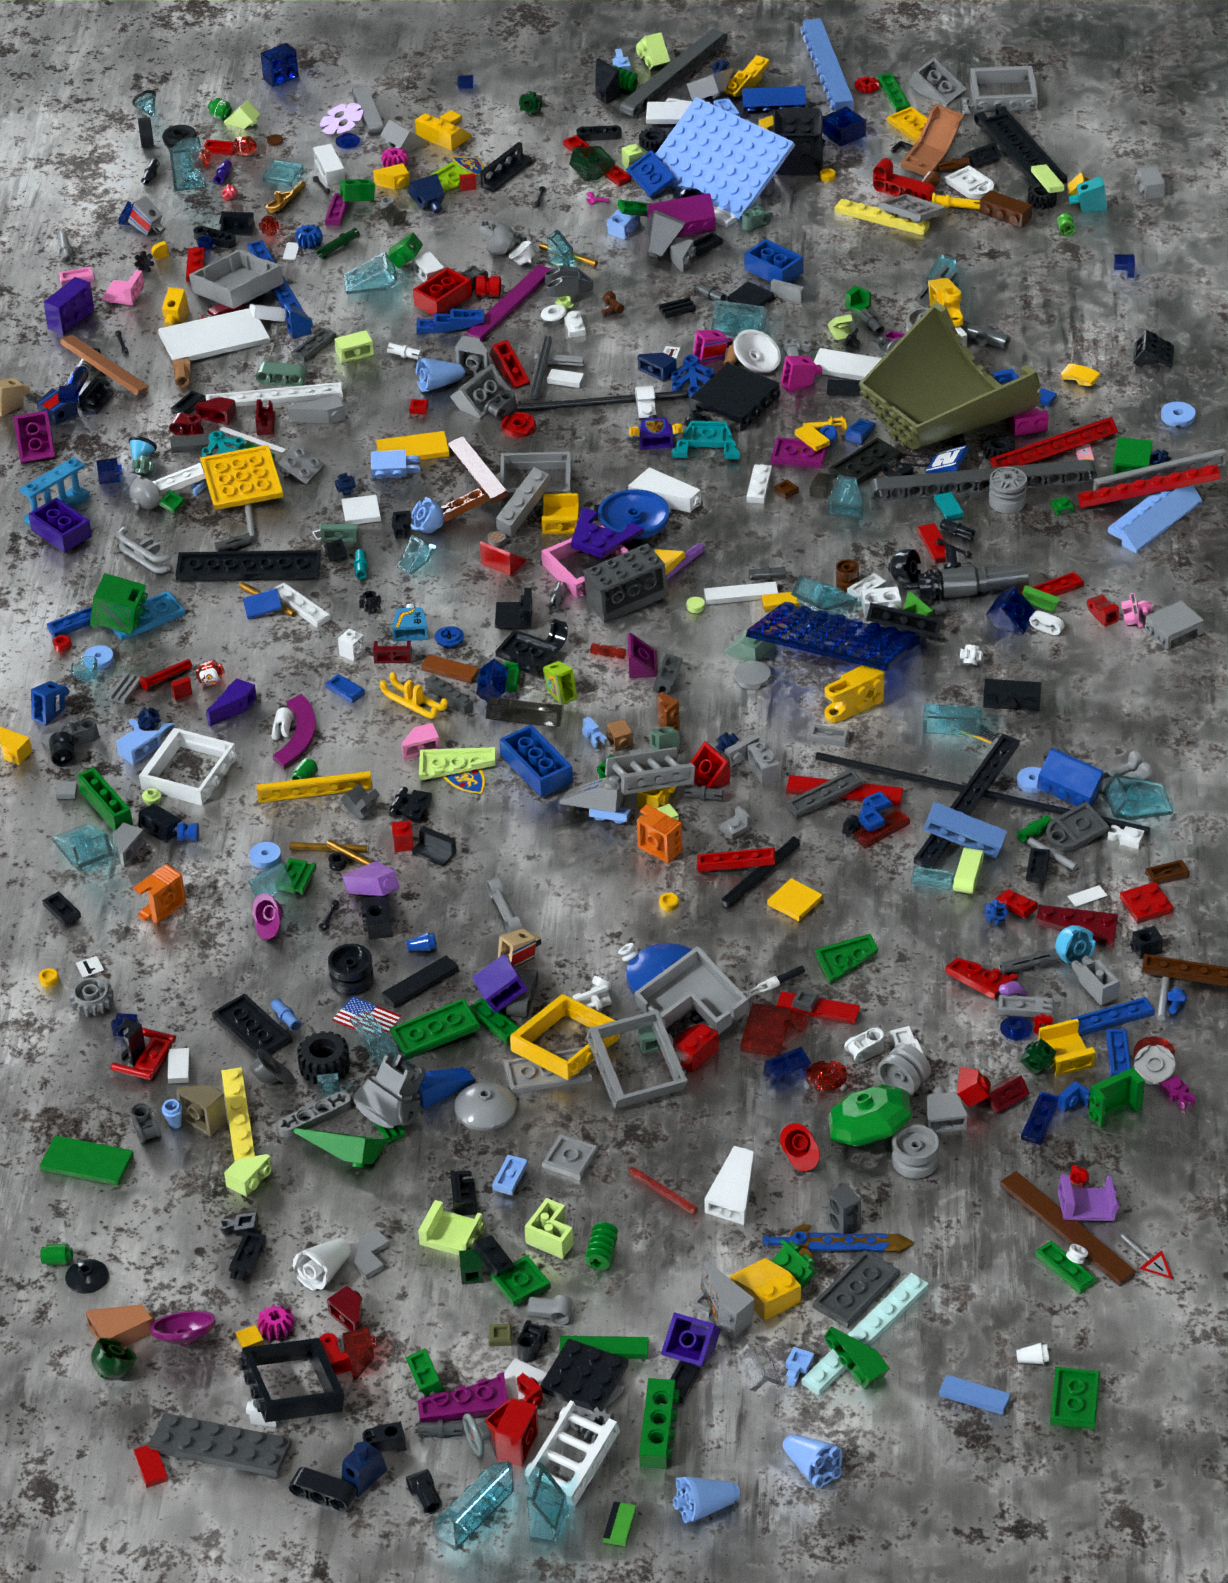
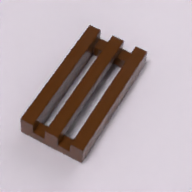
M1183 860L1149 867L1145 870L1151 883L1156 882L1158 885L1190 877V872Z

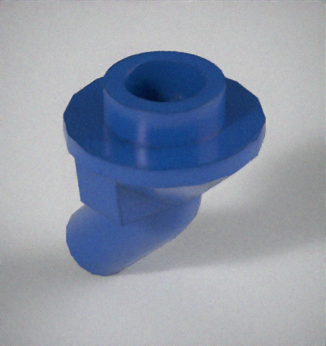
M1173 988L1172 991L1167 993L1168 1001L1172 1002L1168 1011L1171 1014H1175L1180 1004L1186 1003L1188 994L1184 993L1183 989Z

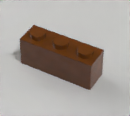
M990 190L980 199V213L1022 228L1032 218V205Z

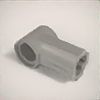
M564 1295L556 1296L555 1299L530 1297L527 1313L528 1316L550 1318L555 1324L564 1325L569 1322L573 1301Z

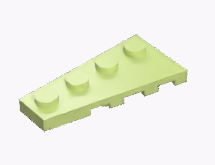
M496 748L420 750L419 781L496 766Z

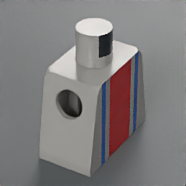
M146 195L134 203L128 220L131 225L145 235H149L153 231L161 235L165 231V227L160 224L163 216L162 213Z

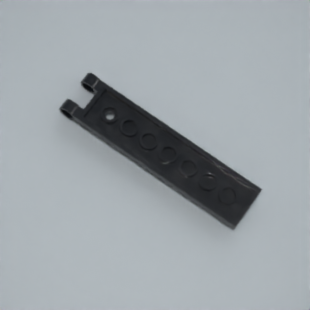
M1005 106L995 108V116L987 118L983 111L974 114L976 125H981L1032 184L1038 185L1040 182L1031 172V166L1044 164L1052 170L1062 184L1067 183L1068 177L1007 111Z

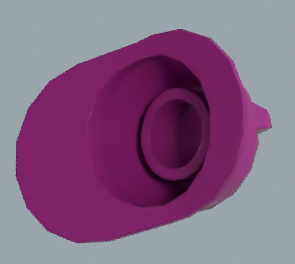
M263 893L255 898L252 905V913L258 935L262 939L268 940L272 939L279 931L280 921L283 918L284 912L283 907L274 897Z

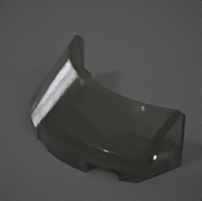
M488 696L485 719L560 727L564 705Z

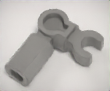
M787 338L784 341V352L787 353V356H800L799 350L809 352L811 351L810 340L803 339L799 341L798 339Z

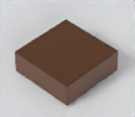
M787 479L774 486V492L787 499L797 494L799 487Z

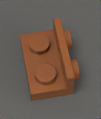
M661 692L657 695L658 724L662 727L671 726L679 731V701Z

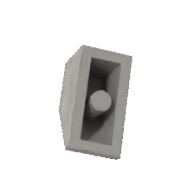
M122 823L114 831L115 849L121 866L126 867L145 844L143 829L126 823Z

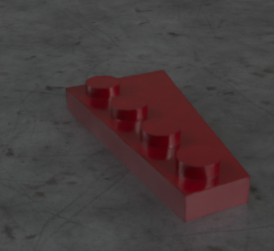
M1045 905L1038 906L1037 925L1057 931H1062L1068 926H1082L1093 932L1094 935L1092 936L1095 942L1100 940L1107 942V946L1114 947L1118 914Z

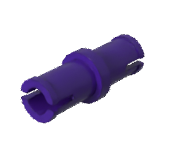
M224 160L221 166L218 167L217 174L214 177L216 184H222L224 179L228 177L229 170L232 167V163L229 160H226V162Z

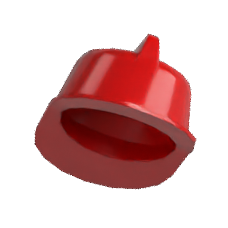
M800 1123L787 1125L780 1134L782 1149L794 1168L799 1171L812 1170L820 1159V1150L813 1134Z

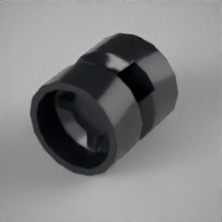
M64 731L52 734L49 739V746L53 764L59 767L71 765L76 759L72 735Z

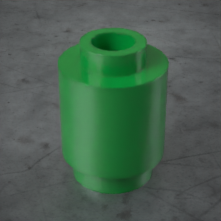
M304 758L292 772L291 779L312 778L318 771L316 762L312 759Z
M68 1243L47 1244L45 1247H41L40 1250L41 1263L47 1264V1266L69 1265L70 1260H73V1248L69 1247Z

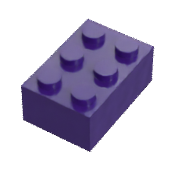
M74 277L44 301L47 328L49 330L64 335L94 310L90 282Z
M54 498L29 513L31 530L64 553L92 537L90 520L58 498Z

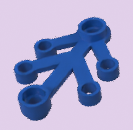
M687 355L683 360V365L670 373V378L673 381L672 390H682V385L690 380L688 396L691 398L701 388L697 386V380L706 384L714 376V370L701 365L697 356ZM689 370L687 374L681 377L682 373ZM696 370L703 372L704 375L696 372Z

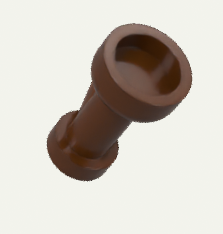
M612 291L604 294L603 301L610 306L601 310L603 316L613 311L618 314L624 311V305L616 301V295Z

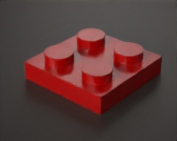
M1156 882L1120 892V900L1137 924L1173 913L1174 907Z

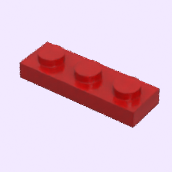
M204 247L188 248L186 282H190L189 274L204 267Z

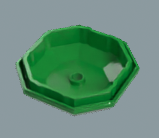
M881 1084L846 1095L831 1108L829 1113L831 1140L857 1147L893 1136L912 1117L909 1092L902 1088Z

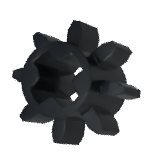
M366 591L363 593V596H359V608H364L365 612L374 613L377 611V608H381V596H376L374 591Z

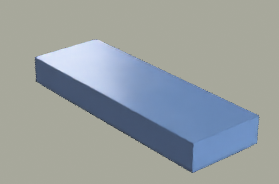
M946 1375L939 1390V1396L1000 1415L1004 1414L1010 1400L1009 1393L950 1375Z

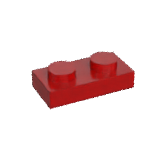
M1010 889L1005 890L995 898V900H999V904L1006 903V910L1023 918H1026L1038 909L1036 901Z

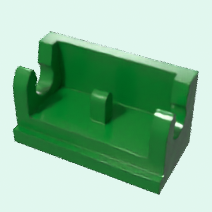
M340 180V196H343L344 202L374 201L375 183L372 180Z
M426 1348L405 1357L419 1391L423 1392L425 1398L429 1397L432 1391H436L437 1394L444 1392V1388Z

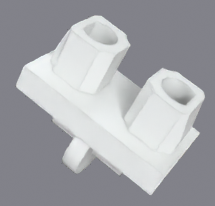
M606 984L600 987L595 986L588 992L573 995L574 1000L598 1012H601L603 1007L612 1004L608 992L609 988Z

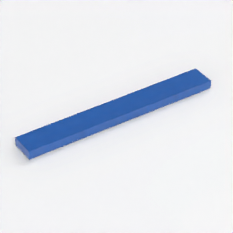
M263 240L247 244L251 254L276 263ZM283 276L284 283L272 289L280 306L285 309L284 303L288 302L303 310Z

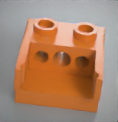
M646 804L640 809V813H643L644 816L641 815L637 818L638 848L668 864L683 851L682 823Z
M167 864L133 887V890L140 895L148 891L149 904L140 913H137V916L144 921L152 917V920L158 924L186 903L182 874Z

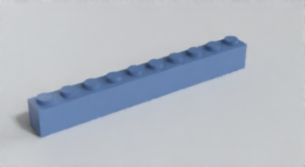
M821 18L803 20L801 35L804 36V43L807 44V50L810 52V58L813 60L817 76H820V84L823 85L827 101H830V109L833 110L835 116L853 114L854 100Z

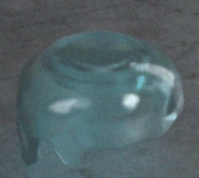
M93 656L80 657L78 664L72 663L71 675L79 681L93 679L98 673V660Z

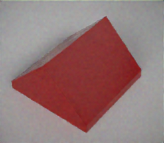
M483 541L480 543L481 564L509 576L526 561L525 558Z
M704 741L690 762L695 766L694 782L700 787L704 785L707 788L718 789L730 782V762L708 742Z

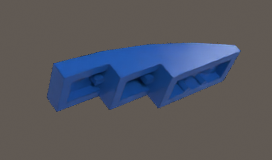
M451 309L450 314L434 313L433 319L417 318L416 333L450 332L484 323V310Z

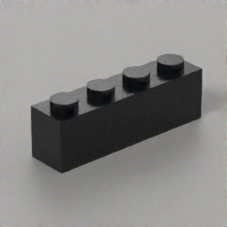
M871 602L866 619L870 622L940 638L944 620Z

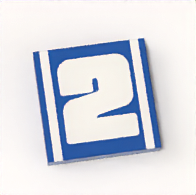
M967 445L937 452L925 473L957 471L969 451Z

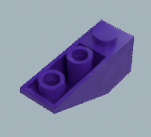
M236 678L228 685L222 695L206 711L208 726L215 725L247 710L257 699L255 684Z

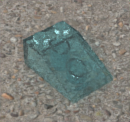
M386 252L343 274L346 294L384 291L398 283L395 265Z
M799 575L791 595L797 597V602L804 605L808 603L810 604L809 608L818 612L820 609L829 611L857 602L858 600L857 597L833 585L803 575Z
M1114 774L1103 789L1113 817L1118 819L1137 820L1173 814L1172 806L1162 784Z
M88 824L52 837L53 842L71 865L78 869H87L92 863L105 862L108 860V857L114 855L108 834Z
M537 1462L527 1496L530 1541L557 1545L559 1536L563 1537L565 1523L563 1521L564 1518L569 1517L570 1504H567L565 1492L541 1462Z

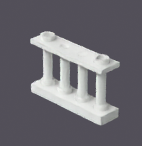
M570 1400L568 1405L562 1408L559 1420L535 1459L527 1465L525 1477L530 1486H533L538 1478L563 1490L566 1502L575 1507L619 1435L620 1430L617 1422L610 1418L605 1425L601 1426L578 1415L575 1403ZM571 1422L597 1433L598 1437L594 1443L588 1444L565 1432ZM563 1441L586 1452V1457L583 1462L577 1463L554 1452L559 1442ZM550 1459L575 1471V1475L571 1481L566 1482L543 1471V1468Z

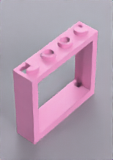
M572 538L542 550V565L558 581H561V584L565 582L567 585L566 589L577 599L586 595L584 576L576 579L558 561L580 551L571 548ZM621 544L619 545L620 548L612 553L618 556L628 552V550Z

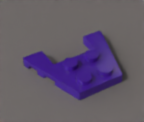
M583 507L573 534L571 548L604 558L619 549V545L624 542H631L634 536L643 535L644 527L629 523L621 533L593 524L597 518V512Z

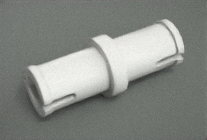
M390 342L388 345L390 349L387 348L388 353L400 355L401 358L408 357L419 360L422 357L419 356L420 354L422 355V350L409 348L408 345L402 346Z

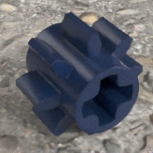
M719 59L718 62L713 63L711 69L714 73L729 69V62Z
M1157 449L1151 454L1149 464L1156 465L1168 462L1172 458L1168 456L1169 452Z
M347 473L337 476L338 479L335 480L337 492H343V495L351 494L353 492L352 489L356 488L353 476H348Z
M143 707L136 716L138 718V725L144 730L149 728L154 730L161 721L159 719V712L154 708L147 710Z
M726 731L716 739L718 743L716 749L722 754L725 749L736 744L739 739L734 733L729 735Z

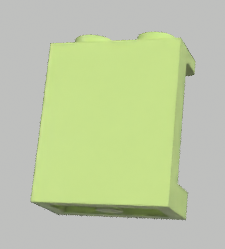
M434 1200L418 1230L419 1244L459 1255V1251L474 1250L472 1247L474 1241L477 1240L479 1234H483L485 1229L482 1213H477L475 1219L444 1211L443 1202Z

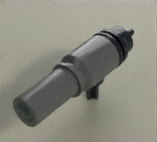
M949 546L945 547L947 564L943 565V570L940 571V569L936 568L935 572H933V569H929L925 573L917 574V582L904 584L903 590L918 589L919 598L928 597L931 600L936 599V596L939 599L942 597L945 599L976 596L979 591L987 593V590L1028 586V569L1026 563L1005 566L982 565L981 568H976L974 565L962 566L960 562H957L956 547Z

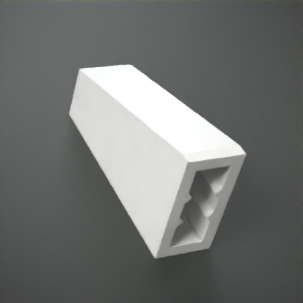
M650 467L628 485V490L640 489L659 495L666 501L670 509L691 513L701 504L700 489Z
M737 1146L732 1148L705 1197V1213L745 1225L754 1168V1151Z

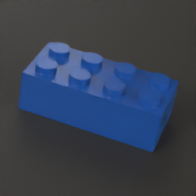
M532 724L499 739L500 756L541 798L573 783L572 765Z

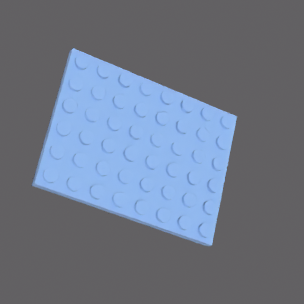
M696 97L655 155L677 179L668 186L669 188L674 190L677 186L696 188L704 194L710 193L713 205L736 215L737 220L741 222L742 212L752 207L795 144L793 141Z

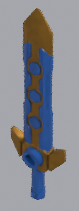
M802 1224L794 1228L790 1232V1237L763 1236V1246H784L780 1243L782 1239L788 1243L792 1240L801 1248L799 1251L801 1255L806 1253L812 1259L813 1255L810 1251H902L914 1244L912 1240L900 1234L808 1232L811 1228L810 1224Z

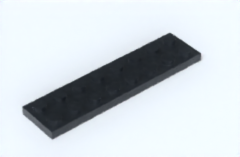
M321 550L179 552L175 577L176 580L313 579L319 578L322 555Z

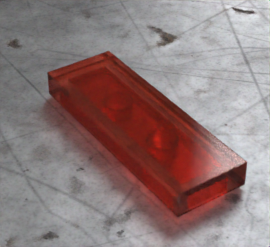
M896 809L883 817L886 820L885 826L868 832L863 827L853 833V839L862 847L867 848L909 825L910 818L899 809Z

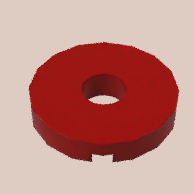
M516 412L512 416L509 414L501 423L503 433L513 438L527 437L536 429V421L533 419V416L524 412Z

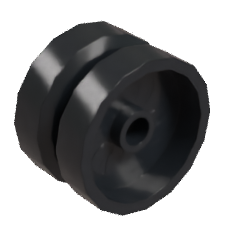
M344 944L332 950L328 956L330 983L338 992L344 994L361 993L373 983L372 955L366 947L359 944Z

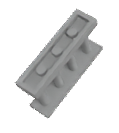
M672 747L606 758L605 775L606 777L619 775L621 777V792L626 795L694 784L695 766L692 763L679 765L677 762V748Z

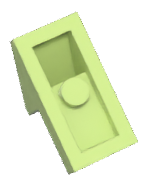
M851 314L835 317L828 323V328L835 340L845 339L851 334L849 323L852 322Z

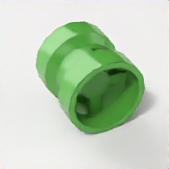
M1069 213L1061 214L1057 218L1060 233L1064 236L1072 235L1076 229L1072 215Z

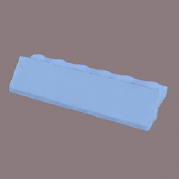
M1193 485L1153 493L1110 525L1108 533L1121 539L1123 547L1137 553L1201 504L1202 499Z

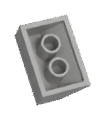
M490 364L450 397L459 410L480 418L486 413L484 408L489 400L499 395L502 391L511 389L494 366Z

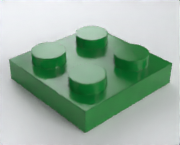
M528 1255L513 1262L515 1267L512 1272L498 1277L491 1273V1280L513 1307L551 1288L550 1281Z

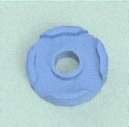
M1170 402L1162 407L1161 419L1171 427H1176V425L1186 427L1195 420V409L1185 402Z

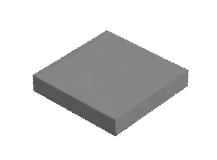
M560 1134L542 1162V1168L581 1180L599 1151L598 1146Z

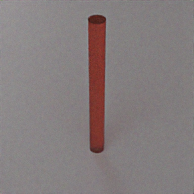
M631 1167L628 1174L691 1214L695 1215L697 1213L698 1207L636 1168Z

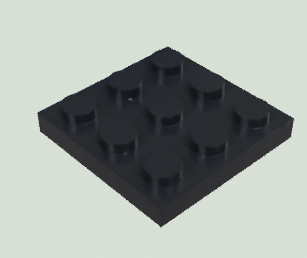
M568 1338L540 1384L542 1393L566 1402L571 1400L575 1405L591 1411L598 1407L601 1412L629 1365L628 1359Z

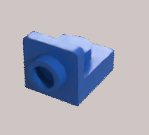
M1013 368L993 372V378L1001 385L1019 378Z
M1074 1081L1059 1094L1058 1109L1065 1113L1078 1102L1088 1107L1090 1105L1089 1096L1091 1091Z

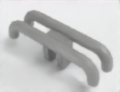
M126 526L118 531L119 549L124 554L157 574H165L173 569L171 564L158 567L147 560L163 563L171 559L169 553L162 556L155 555L160 550V544L157 542L153 543V540L150 538L144 539L137 544L125 536L129 530Z

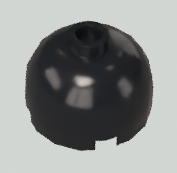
M904 549L894 554L888 565V570L896 582L903 585L917 582V574H921V570H918V564H921L918 552L915 549Z

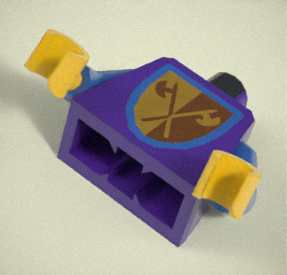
M651 415L648 419H643L638 427L632 426L629 428V436H632L635 440L640 439V450L673 448V437L683 433L682 423L672 425L668 423L667 418H658L657 415Z

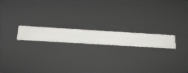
M224 426L219 429L262 446L269 445L270 449L281 453L286 450L285 448Z

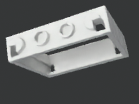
M173 728L140 773L141 789H158L161 795L203 805L210 798L214 788L219 785L222 777L227 774L231 764L236 761L235 743ZM180 747L220 757L199 788L158 778Z

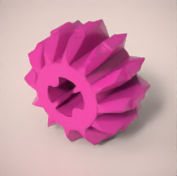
M390 147L389 150L386 149L382 153L381 158L384 168L402 163L405 167L408 165V154L403 148Z
M273 1304L272 1308L265 1307L264 1312H259L257 1326L262 1337L267 1336L269 1341L273 1338L279 1341L280 1337L287 1338L288 1333L293 1332L295 1320L290 1308H285L283 1304L279 1307Z

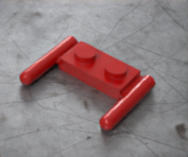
M142 1027L143 1035L151 1038L136 1062L135 1068L112 1063L110 1069L152 1080L153 1075H155L169 1049H171L172 1043H175L176 1036Z

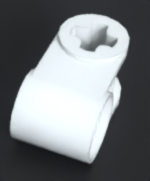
M870 1028L848 1039L844 1049L854 1056L853 1059L856 1063H863L884 1051V1033L879 1028Z

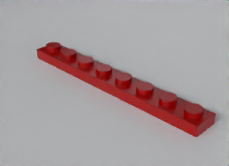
M1111 416L992 457L990 463L992 468L1029 465L1117 434L1118 430Z
M1207 465L1200 469H1189L1180 473L1173 472L1166 476H1155L1147 480L1140 479L1127 484L1120 483L1117 486L1102 487L1094 491L1087 490L1077 495L1080 508L1219 480L1221 475L1218 465Z

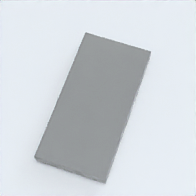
M584 1047L551 1053L568 1061ZM524 1057L504 1060L509 1088L513 1094L592 1081L589 1064L571 1079L566 1080Z

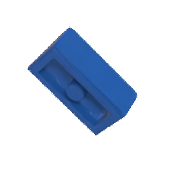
M277 588L243 598L248 619L282 609L281 596Z

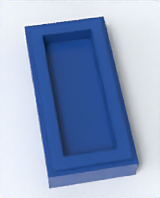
M337 674L325 683L327 689L350 703H354L365 695V689L340 674Z

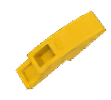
M756 55L743 71L739 70L734 75L723 93L738 97L742 95L743 88L755 87L763 79L762 73L770 65L769 59Z

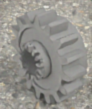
M99 978L83 979L76 985H73V991H69L70 1006H72L73 1011L77 1010L79 1015L85 1012L86 1016L90 1013L96 1016L98 1011L104 1013V1008L110 1009V1004L114 1002L113 989L110 984H106L105 980Z

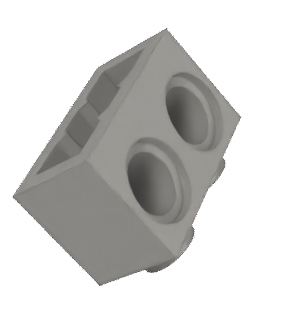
M761 741L748 745V763L761 785L764 786L780 781V764L767 742Z

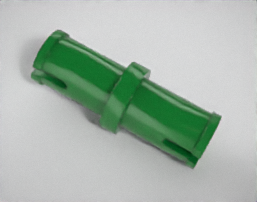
M1044 815L1037 821H1031L1027 827L1017 831L1016 834H1019L1017 835L1018 840L1025 842L1030 837L1040 835L1041 831L1045 830L1052 821L1051 817Z

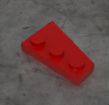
M956 958L945 968L946 974L993 1000L1001 995L999 993L1001 984L1018 981V975L1011 973L1010 976L1001 974L999 969L993 968L992 971L984 969L981 964L961 958Z

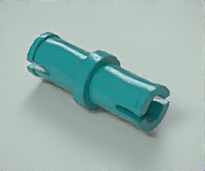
M359 549L355 552L354 568L356 569V578L362 580L367 576L368 561L366 560V552Z

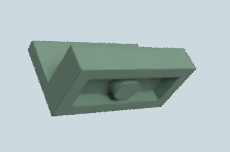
M321 524V542H332L340 538L343 542H357L358 525Z

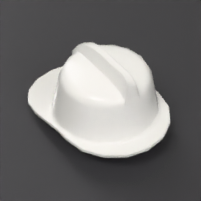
M525 241L510 252L509 258L519 266H522L526 263L532 264L531 259L536 253L532 243Z

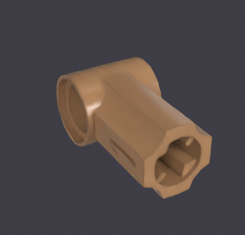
M190 358L173 360L175 383L180 388H185L190 384Z

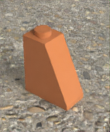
M142 1304L86 1311L88 1326L96 1339L99 1341L103 1337L116 1340L121 1343L119 1346L121 1348L150 1335V1325L155 1321L152 1312H147Z

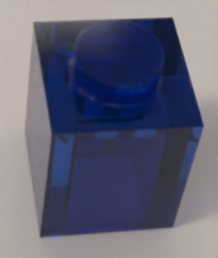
M117 458L96 460L99 484L120 482V475H123L122 464L118 465Z

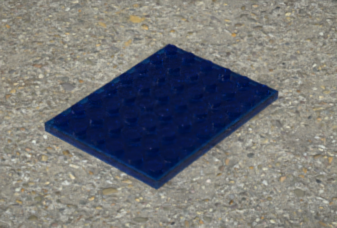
M792 602L781 603L747 629L746 637L883 671L891 669L920 643L921 637L911 631H898L895 627L885 628L881 627L878 623L868 624L864 623L861 619H848L841 614L831 615L825 610L815 611L811 610V607L794 606Z

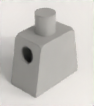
M936 1087L933 1090V1094L927 1096V1127L935 1133L967 1130V1113L956 1092H946L944 1087Z

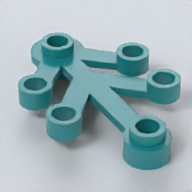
M214 431L208 436L210 443L202 449V457L211 456L215 447L219 448L216 454L237 451L239 449L228 447L225 444L234 445L236 448H243L245 446L244 438L236 437L233 439L226 437L221 431Z

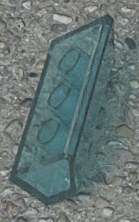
M509 1461L491 1464L487 1470H483L479 1474L478 1479L472 1485H468L463 1494L457 1500L452 1501L449 1508L435 1519L433 1524L435 1538L457 1551L514 1492L512 1463Z

